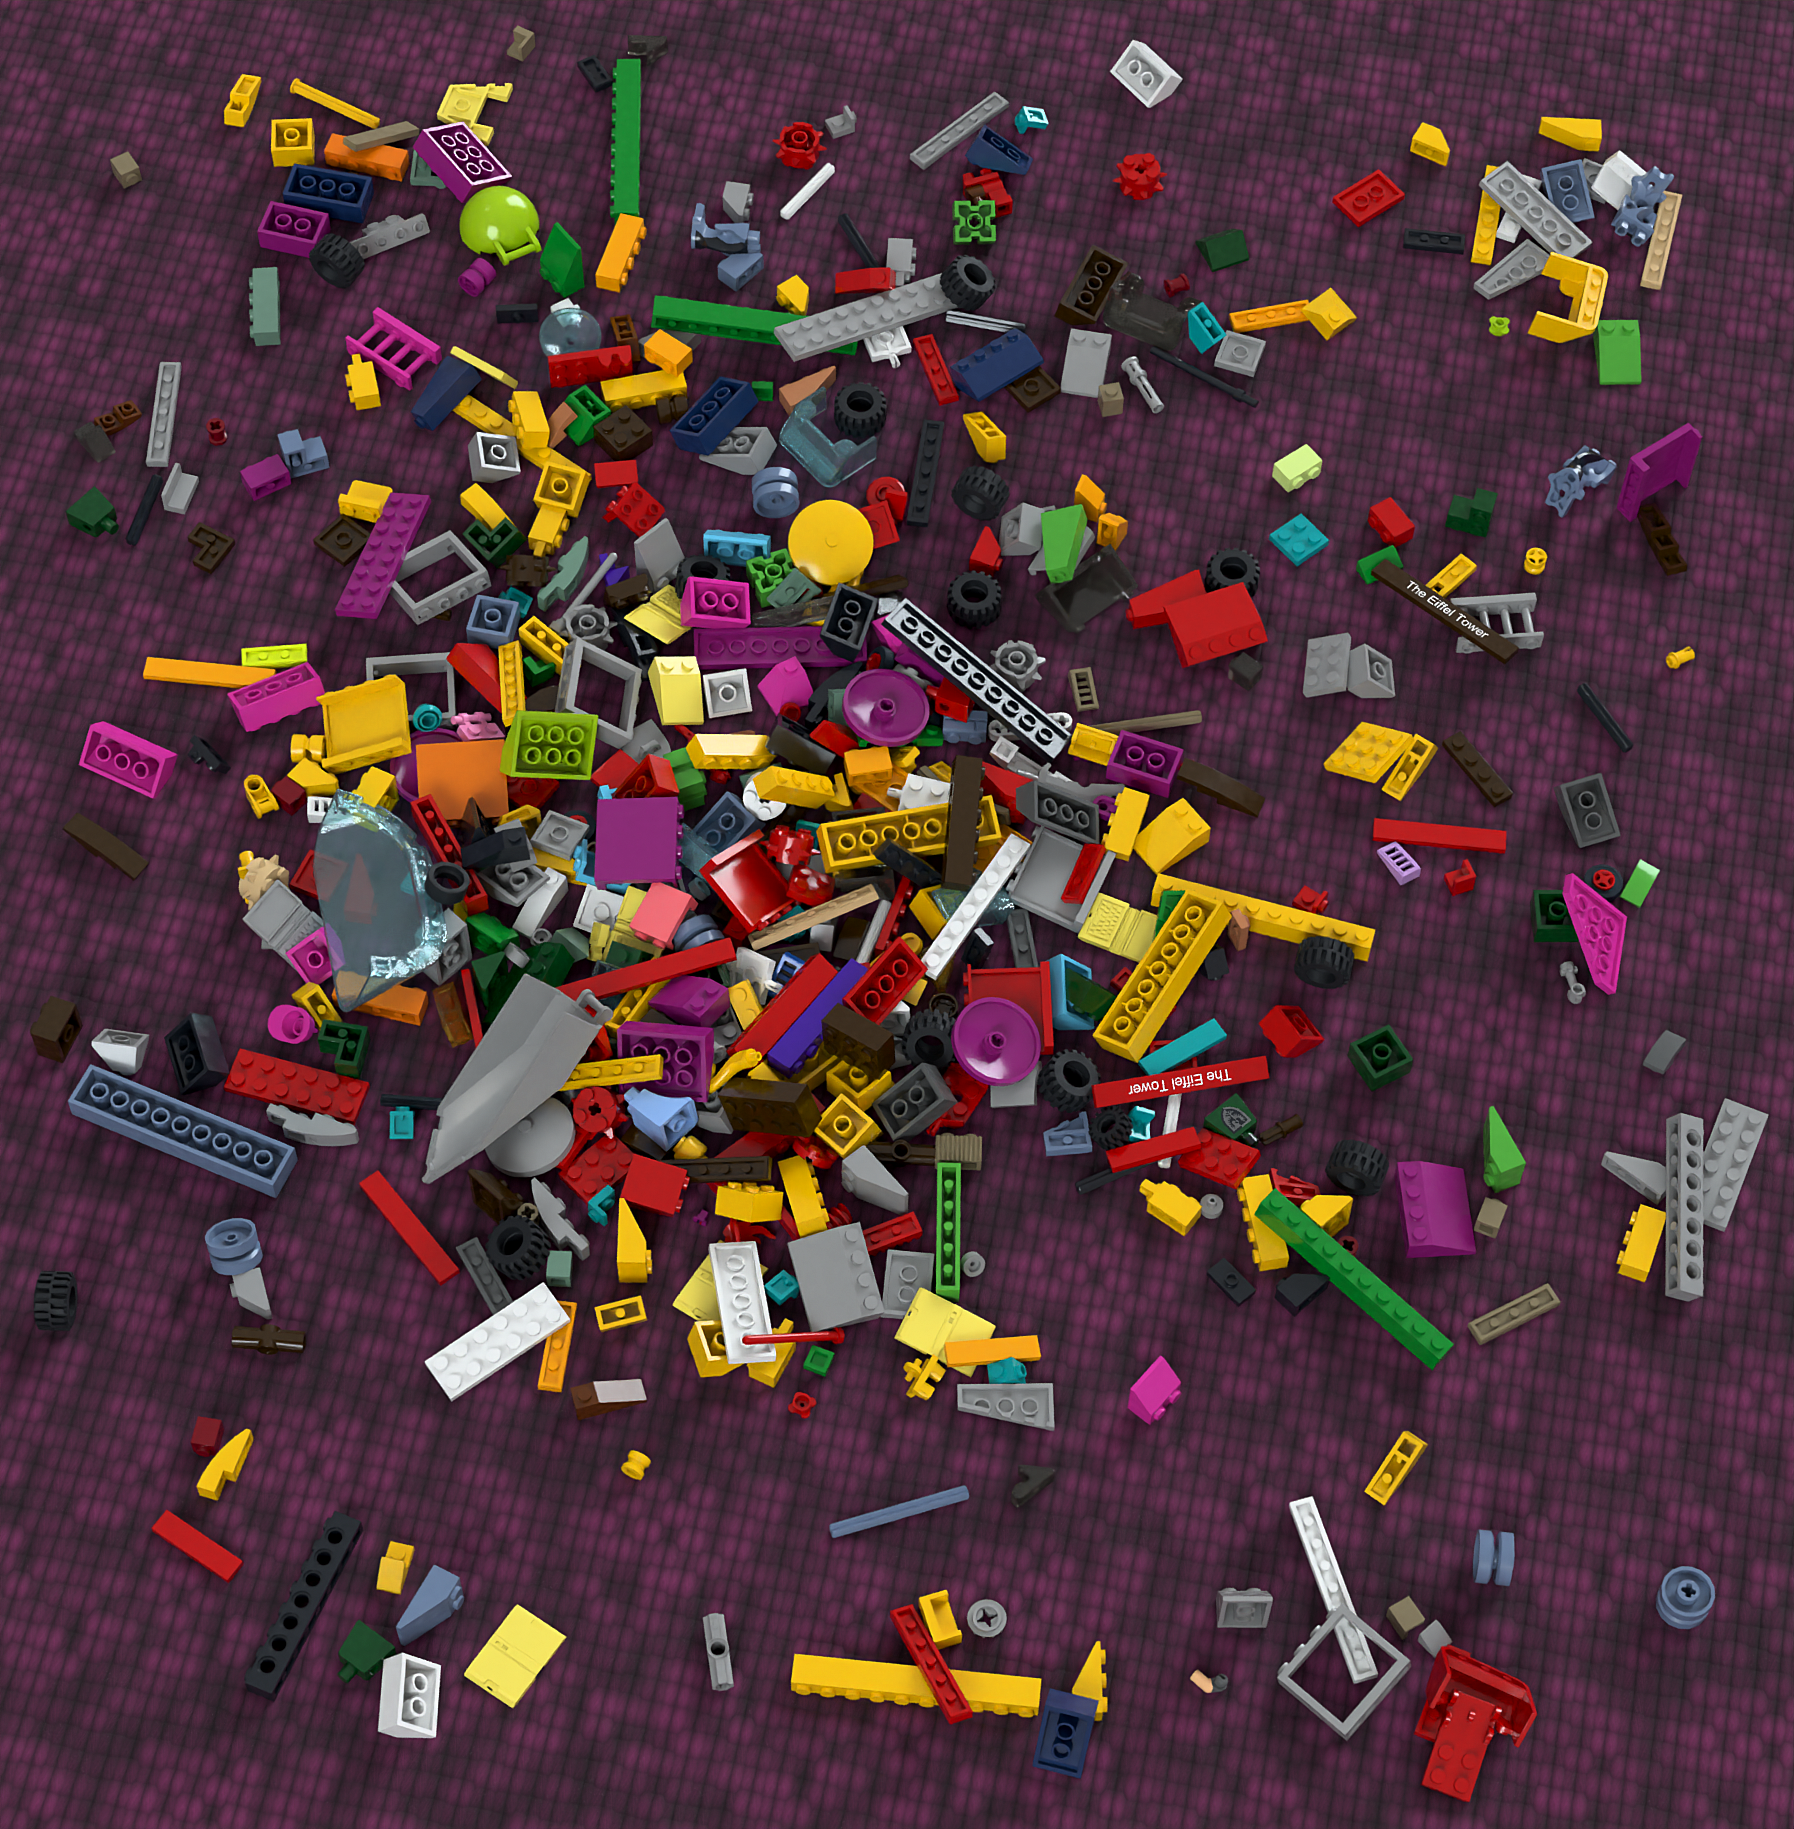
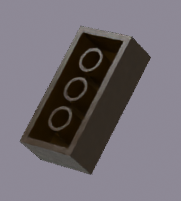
M731 1077L718 1094L733 1130L810 1137L822 1120L808 1084Z

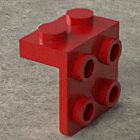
M635 481L626 487L624 485L616 493L618 498L615 501L612 500L605 507L607 512L602 518L608 523L618 518L640 538L652 529L665 512V508Z

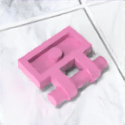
M475 712L473 715L459 713L457 716L451 717V723L459 725L456 733H458L463 742L505 739V735L495 723H487L492 719L490 713Z

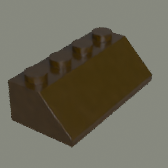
M1092 245L1061 299L1054 317L1072 326L1095 324L1129 263Z

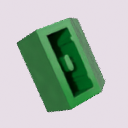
M584 385L568 395L564 401L578 417L563 431L580 447L594 438L593 426L610 416L611 410Z

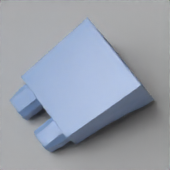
M632 1087L624 1094V1099L629 1104L627 1109L632 1115L634 1125L666 1152L695 1127L698 1122L695 1103L690 1097H665L652 1093L647 1089H643L640 1092L635 1087Z

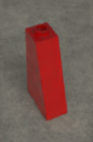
M1194 570L1130 599L1129 608L1126 609L1127 621H1131L1133 629L1166 624L1168 622L1163 609L1164 606L1206 594L1200 571Z
M456 643L446 660L502 714L498 658L487 644Z

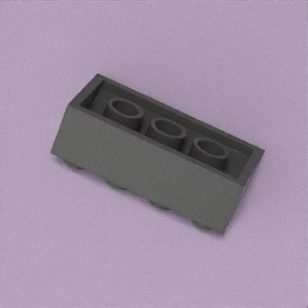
M1036 780L1016 788V809L1030 821L1088 844H1099V805Z

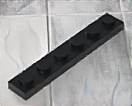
M924 419L907 525L928 528L945 422Z

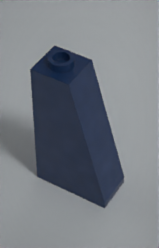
M450 356L443 360L411 410L417 426L433 431L481 381L482 378L473 365Z

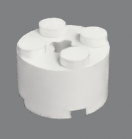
M757 772L746 782L743 803L747 810L758 819L764 821L780 815L787 803L759 798L753 782V778L761 773Z

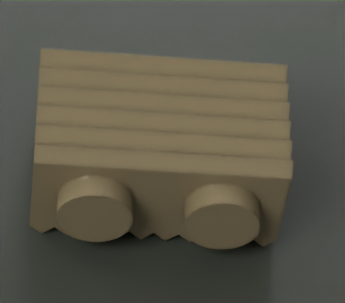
M943 1133L941 1136L936 1135L935 1169H937V1163H961V1170H981V1136L977 1137L974 1134H966L963 1137L954 1136L951 1133Z

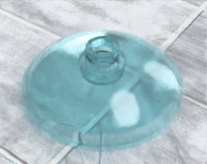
M563 308L553 312L544 320L539 333L540 345L547 357L596 350L601 345V329L596 319L588 312L578 308ZM569 341H573V342H574L573 345H569V344H567V343H568Z

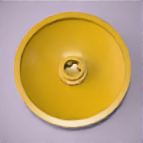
M823 500L809 505L795 518L788 534V551L794 566L809 580L820 585L836 586L838 583L845 584L855 579L866 568L873 552V534L868 521L856 508L842 501Z

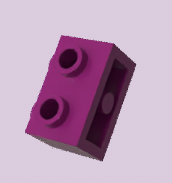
M278 454L267 457L263 461L247 466L240 471L242 484L253 501L291 484L289 471Z

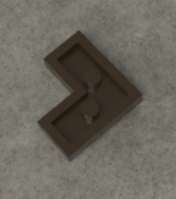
M201 522L196 525L187 537L188 542L202 548L194 558L193 565L209 574L215 571L235 546V539Z

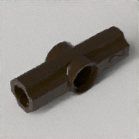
M897 1140L894 1143L870 1141L866 1145V1148L880 1163L892 1164L899 1168L906 1165L935 1166L936 1145L909 1144L905 1140ZM903 1151L906 1155L900 1157L897 1156L895 1152Z
M264 1324L260 1328L234 1326L232 1331V1348L256 1349L262 1354L273 1355L278 1351L303 1353L306 1346L305 1331L281 1330L276 1325Z

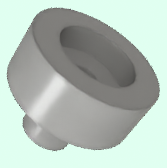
M696 877L688 884L690 892L687 894L692 895L694 899L697 898L703 901L710 895L708 886L700 878Z
M1207 1194L1200 1201L1202 1206L1201 1214L1204 1217L1214 1219L1221 1215L1223 1201L1218 1195Z
M968 1252L961 1258L960 1268L966 1275L975 1277L984 1270L985 1260L977 1252Z

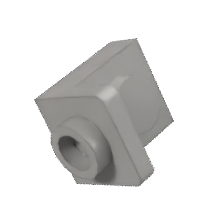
M847 105L843 106V114L825 120V126L833 139L855 132L857 118L854 111H850Z

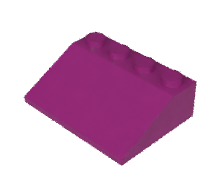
M463 121L423 129L413 146L418 155L429 165L431 170L437 174L444 185L453 192L461 203L468 202L475 193L485 188L501 186L512 178L511 174Z
M625 1021L617 1029L618 1059L661 1054L664 1058L662 1079L619 1084V1095L625 1094L629 1089L635 1087L640 1092L643 1089H647L652 1093L665 1097H690L694 1102H708L714 1056V1028Z
M1423 1161L1397 1162L1394 1178L1406 1258L1476 1254L1464 1170L1462 1168Z

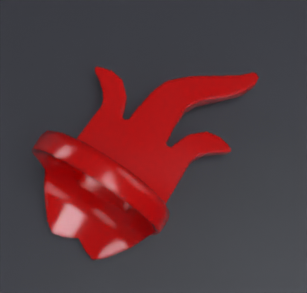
M730 1218V1223L723 1230V1235L726 1237L725 1243L756 1241L758 1245H761L760 1239L754 1235L762 1234L773 1240L776 1237L762 1226H752L754 1222H737V1219Z

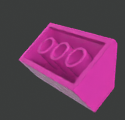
M306 662L227 695L240 724L248 732L256 731L268 723H276L288 715H296L308 707L320 705L316 697L324 695L325 691L320 677L311 665Z
M102 721L90 725L79 765L154 799L171 777L178 754Z

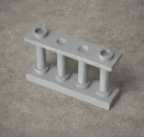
M1535 593L1451 598V603L1471 616H1479L1480 622L1489 628L1488 615H1501L1504 634H1501V636L1519 647V649L1541 647L1544 633L1534 632L1530 612H1534L1537 601ZM1509 613H1522L1525 633L1513 634ZM1463 636L1458 637L1456 653L1484 651Z

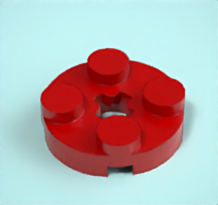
M813 1135L810 1137L796 1136L792 1144L794 1151L805 1160L806 1156L813 1160L811 1164L819 1168H831L839 1156L837 1152L817 1135L816 1137Z

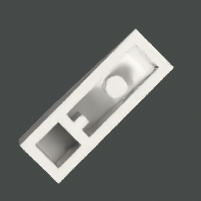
M550 867L545 870V873L550 876V880L527 899L512 927L516 932L531 939L535 930L540 929L568 892L567 877Z

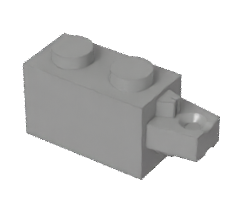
M888 238L886 267H890L896 272V288L904 286V284H910L911 276H915V264L912 263V260H916V248H913V239Z

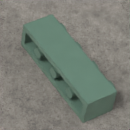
M277 267L253 268V277H249L250 289H253V293H249L250 306L253 305V309L249 310L250 321L253 322V325H250V337L255 339L256 346L281 344L280 280Z

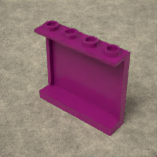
M1689 423L1630 458L1616 507L1629 522L1637 518L1641 501L1677 480L1684 488L1688 487L1702 440L1700 432Z
M678 797L598 799L594 882L597 890H607V884L673 882L674 888H678V880L682 879V867L679 866V859L683 858L682 846H679V839H683V825H680V818H684V806L680 805Z

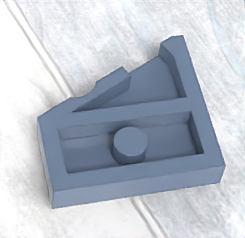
M1086 1111L1079 1113V1117L1070 1122L1066 1120L1060 1123L1058 1127L1043 1132L1046 1157L1092 1152Z

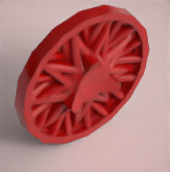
M892 477L875 479L869 485L866 492L869 506L884 501L887 488L905 492L902 483Z

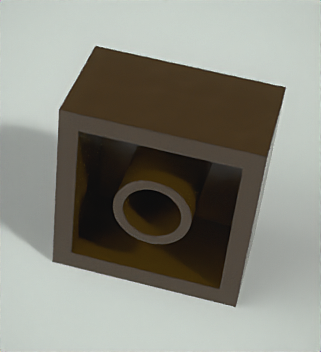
M627 405L593 426L594 441L615 462L632 460L653 446L652 430Z
M50 996L48 1002L43 1004L40 1017L37 1022L35 1021L30 1029L38 1055L64 1063L83 1027L76 1004L54 996Z

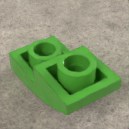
M1639 860L1620 898L1640 908L1660 870Z

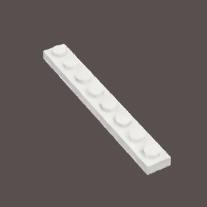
M1011 833L921 959L928 968L925 973L926 975L937 980L1028 852L1030 843Z
M1313 1497L1290 1502L1289 1509L1327 1612L1329 1613L1332 1608H1338L1343 1604L1356 1615ZM1343 1617L1334 1627V1631L1353 1683L1356 1684L1377 1678L1378 1672L1364 1634Z

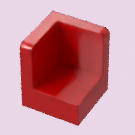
M1468 859L1463 860L1461 869L1444 874V880L1452 896L1473 890L1476 874Z

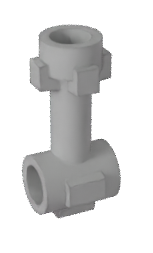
M1571 961L1564 962L1560 965L1561 969L1559 972L1561 976L1567 978L1570 987L1567 993L1569 1001L1578 1004L1582 1001V997L1585 996L1586 990L1576 980L1577 966H1574Z

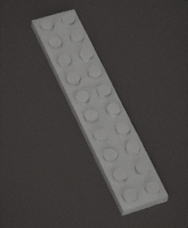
M937 274L891 291H885L775 327L774 335L795 362L958 307L945 296V292L942 291V286L940 285L941 274Z

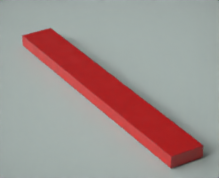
M729 937L555 988L575 1002L585 989L591 990L595 994V998L600 1000L737 960Z

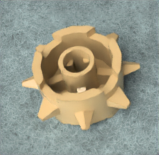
M275 854L270 860L258 857L246 866L248 872L244 879L240 878L239 892L243 899L249 900L248 910H251L277 879L290 890L288 887L289 871L278 865V855Z

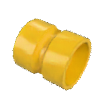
M293 734L291 740L292 762L299 763L305 757L311 762L315 761L318 764H322V759H325L326 755L325 736L312 735L308 738L306 735Z

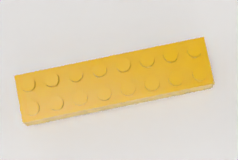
M992 795L983 796L978 806L982 812L980 822H977L976 829L980 830L978 843H975V848L995 845L1002 838ZM948 802L820 824L816 833L825 873L884 864L876 859L873 853L888 837L918 857L943 854Z
M1189 889L1185 891L1093 1033V1037L1102 1049L1135 1063L1139 1062L1232 916L1223 902Z

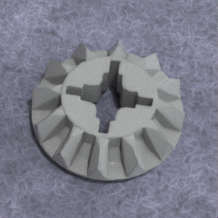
M985 1599L971 1606L967 1620L968 1626L974 1634L980 1635L982 1638H994L1000 1632L1002 1633L1007 1617L1004 1608L999 1603ZM983 1611L988 1617H993L990 1627L986 1622H981L983 1620Z

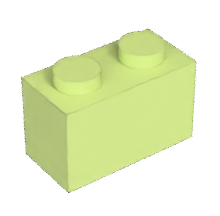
M1305 444L1274 463L1272 477L1287 492H1290L1293 489L1300 488L1306 481L1314 479L1320 474L1322 459Z

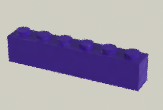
M851 958L768 1052V1065L788 1079H791L795 1073L798 1074L803 1069L805 1061L817 1053L818 1046L823 1042L821 1020L837 1003L843 1005L842 998L866 973L868 968Z

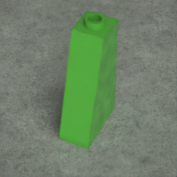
M1082 504L1041 513L1045 567L1051 584L1061 583L1073 578L1087 524V516Z

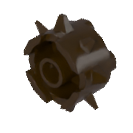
M507 555L506 565L498 567L506 571L507 585L525 587L526 583H528V586L546 587L548 572L556 571V568L549 566V557Z

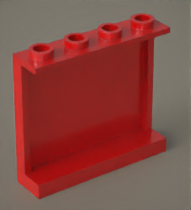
M760 829L711 858L699 870L749 934L756 929L759 932L762 931L770 923H774L781 916L787 914L793 907L802 904V902L786 896L788 881L757 844L765 836Z
M1049 961L1040 962V967L971 970V964H967V972H963V985L968 986V993L964 994V1007L978 999L987 997L1002 998L1017 1004L1028 1013L1038 1029L1041 1040L1040 1055L1053 1054L1054 1042Z

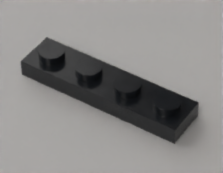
M889 837L873 853L876 859L922 888L941 885L942 871Z

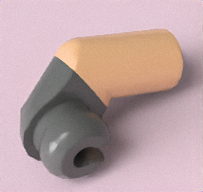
M1196 1670L1190 1677L1206 1693L1222 1692L1227 1688L1228 1678L1224 1674H1218L1214 1678H1207L1199 1670Z

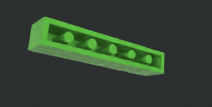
M937 1163L936 1295L949 1302H959L961 1163Z

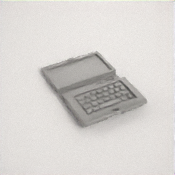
M278 879L242 919L296 971L297 969L285 953L319 928L327 925L315 912H310L302 904V901Z

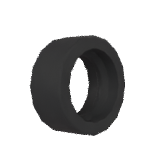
M439 862L430 867L424 887L429 897L436 902L453 905L460 903L465 898L470 879L467 872L459 865L451 862ZM435 879H451L457 883L459 888L448 889L442 887Z

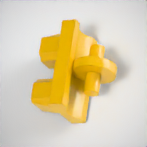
M933 1354L930 1359H926L921 1368L922 1361L920 1359H916L914 1363H905L903 1367L907 1372L905 1379L911 1382L913 1377H915L906 1392L907 1396L912 1398L916 1395L924 1400L931 1397L935 1388L925 1381L930 1377L935 1382H938L946 1371L937 1363L939 1359Z

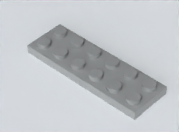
M1508 161L1480 181L1479 186L1549 253L1554 252L1575 259L1591 246L1592 241Z
M1726 1098L1720 1109L1703 1157V1224L1723 1232L1727 1227L1768 1118L1766 1113Z

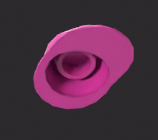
M280 1005L271 1012L268 1018L270 1034L280 1041L298 1044L309 1040L313 1033L318 1032V1029L315 1028L313 1017L306 1010L299 1007Z

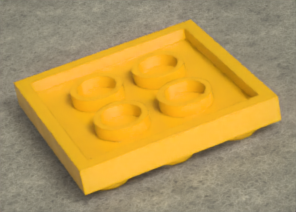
M1361 722L1323 764L1327 771L1376 783L1412 744L1414 739L1412 734Z

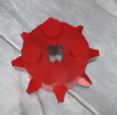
M794 122L793 126L783 127L780 139H773L772 141L780 145V150L776 157L782 158V163L785 166L804 169L812 168L819 158V151L827 150L826 147L819 144L823 132H816L811 124L805 122Z
M1151 153L1128 155L1123 159V163L1116 165L1120 171V177L1113 179V182L1120 183L1123 195L1133 196L1134 200H1146L1151 198L1156 191L1164 190L1160 184V178L1166 176L1167 173L1160 172V165Z
M776 825V828L770 831L769 841H760V844L767 848L766 857L768 859L775 856L776 862L798 865L799 861H804V865H809L811 856L821 853L814 849V837L811 836V831L807 829H798L797 832L789 830L790 827Z
M611 1085L593 1086L581 1090L577 1098L571 1099V1102L574 1104V1123L590 1133L591 1136L588 1140H592L597 1133H605L612 1139L615 1137L614 1129L619 1127L622 1121H628V1117L625 1116L626 1108L623 1105L625 1101L624 1094L619 1095L618 1092L611 1089Z

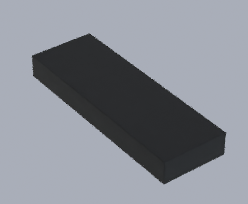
M1409 228L1404 230L1403 248L1461 255L1464 253L1465 234Z

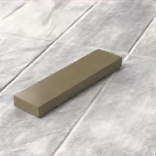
M405 121L343 137V144L357 152L419 135V128Z
M1547 1283L1468 1323L1467 1327L1478 1344L1482 1345L1559 1306L1560 1300Z

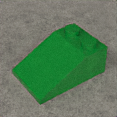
M556 222L541 255V269L539 271L543 279L551 283L556 293L559 292L566 298L584 287L581 247Z

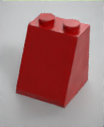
M633 1154L620 1198H624L630 1208L673 1218L674 1212H680L683 1199H680L679 1196L681 1190L686 1191L690 1177L686 1176V1169Z

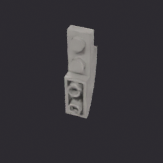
M271 1103L266 1110L269 1122L282 1126L285 1137L294 1141L318 1146H346L357 1144L359 1141L357 1129L352 1124L340 1123L330 1115L315 1113L311 1120L305 1114H296L283 1105L276 1106Z
M533 1178L531 1184L534 1205L538 1209V1217L546 1234L560 1251L568 1245L582 1261L590 1256L589 1241L583 1234L578 1235L574 1231L572 1223L566 1219V1205L558 1197L555 1198L544 1182L540 1183L536 1178Z

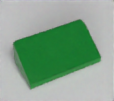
M1393 545L1357 562L1356 570L1367 585L1377 581L1376 578L1371 576V571L1384 559L1403 569V564Z

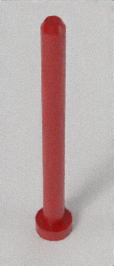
M835 1327L831 1331L746 1335L742 1338V1342L745 1345L832 1340L834 1344H841L844 1341L845 1334L841 1327Z

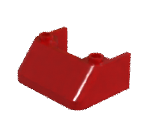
M1441 1646L1436 1655L1425 1690L1429 1707L1434 1709L1436 1704H1447L1452 1689L1500 1706L1502 1708L1501 1714L1494 1724V1729L1502 1735L1510 1734L1514 1746L1519 1748L1537 1716L1529 1687L1511 1675L1452 1648Z

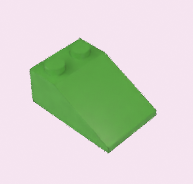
M1598 320L1593 339L1599 384H1641V350L1638 320Z
M1494 1106L1489 1107L1483 1127L1484 1180L1487 1186L1493 1189L1494 1193H1498L1520 1184L1526 1162Z

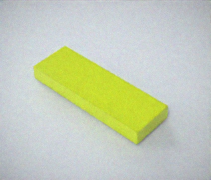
M306 644L241 649L242 666L285 668L296 667L308 662Z

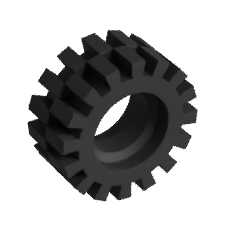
M1107 1106V1110L1102 1108V1113L1096 1112L1094 1114L1096 1118H1091L1090 1120L1092 1124L1088 1126L1090 1129L1088 1131L1089 1135L1102 1149L1111 1150V1148H1117V1145L1122 1147L1124 1145L1122 1142L1129 1140L1127 1135H1132L1130 1130L1133 1128L1132 1120L1117 1106ZM1115 1124V1126L1109 1132L1106 1133L1107 1129L1111 1125Z

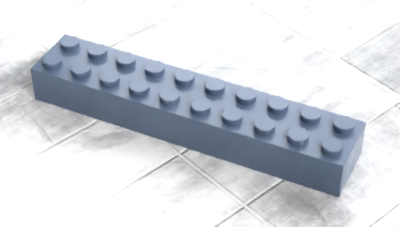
M91 1064L68 1100L70 1110L75 1116L274 1198L278 1196L298 1161L295 1148Z

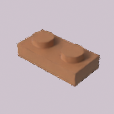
M1238 908L1230 913L1232 917L1229 920L1227 935L1237 951L1246 948L1250 921Z

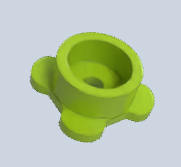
M1493 316L1489 319L1491 323L1489 332L1493 335L1503 336L1509 333L1508 324L1510 320L1508 318Z

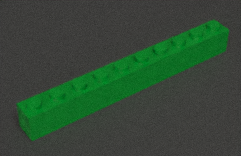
M617 59V67H613V79H616V82H613V94H616V97L612 98V109L616 110V113H612V125L616 126L612 128V140H615V143H611L612 156L615 155V159H611V171H615V174H611V186H614V190L610 191L611 202H614V205H610V217L614 218L615 225L620 213L639 217L641 59Z
M655 295L651 328L782 345L774 335L775 327L809 316ZM858 341L826 352L855 355Z
M1276 1188L1259 1204L1254 1214L1321 1274L1327 1275L1330 1278L1329 1281L1426 1366L1433 1370L1445 1358L1454 1344Z

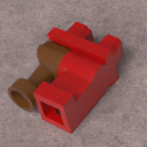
M984 168L980 171V177L975 178L971 172L963 174V195L967 201H971V204L976 206V203L980 200H995V218L1012 213L1013 200L1004 189L998 172L993 173L991 169ZM1005 206V209L998 210V207Z

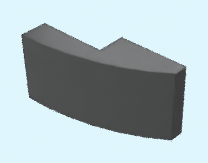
M1666 1030L1648 1053L1643 1066L1650 1068L1654 1072L1664 1074L1673 1064L1675 1056L1685 1046L1686 1039Z

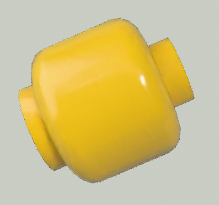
M683 1136L672 1150L675 1152V1160L708 1158L705 1156L707 1151L706 1145L694 1136H688L687 1138Z

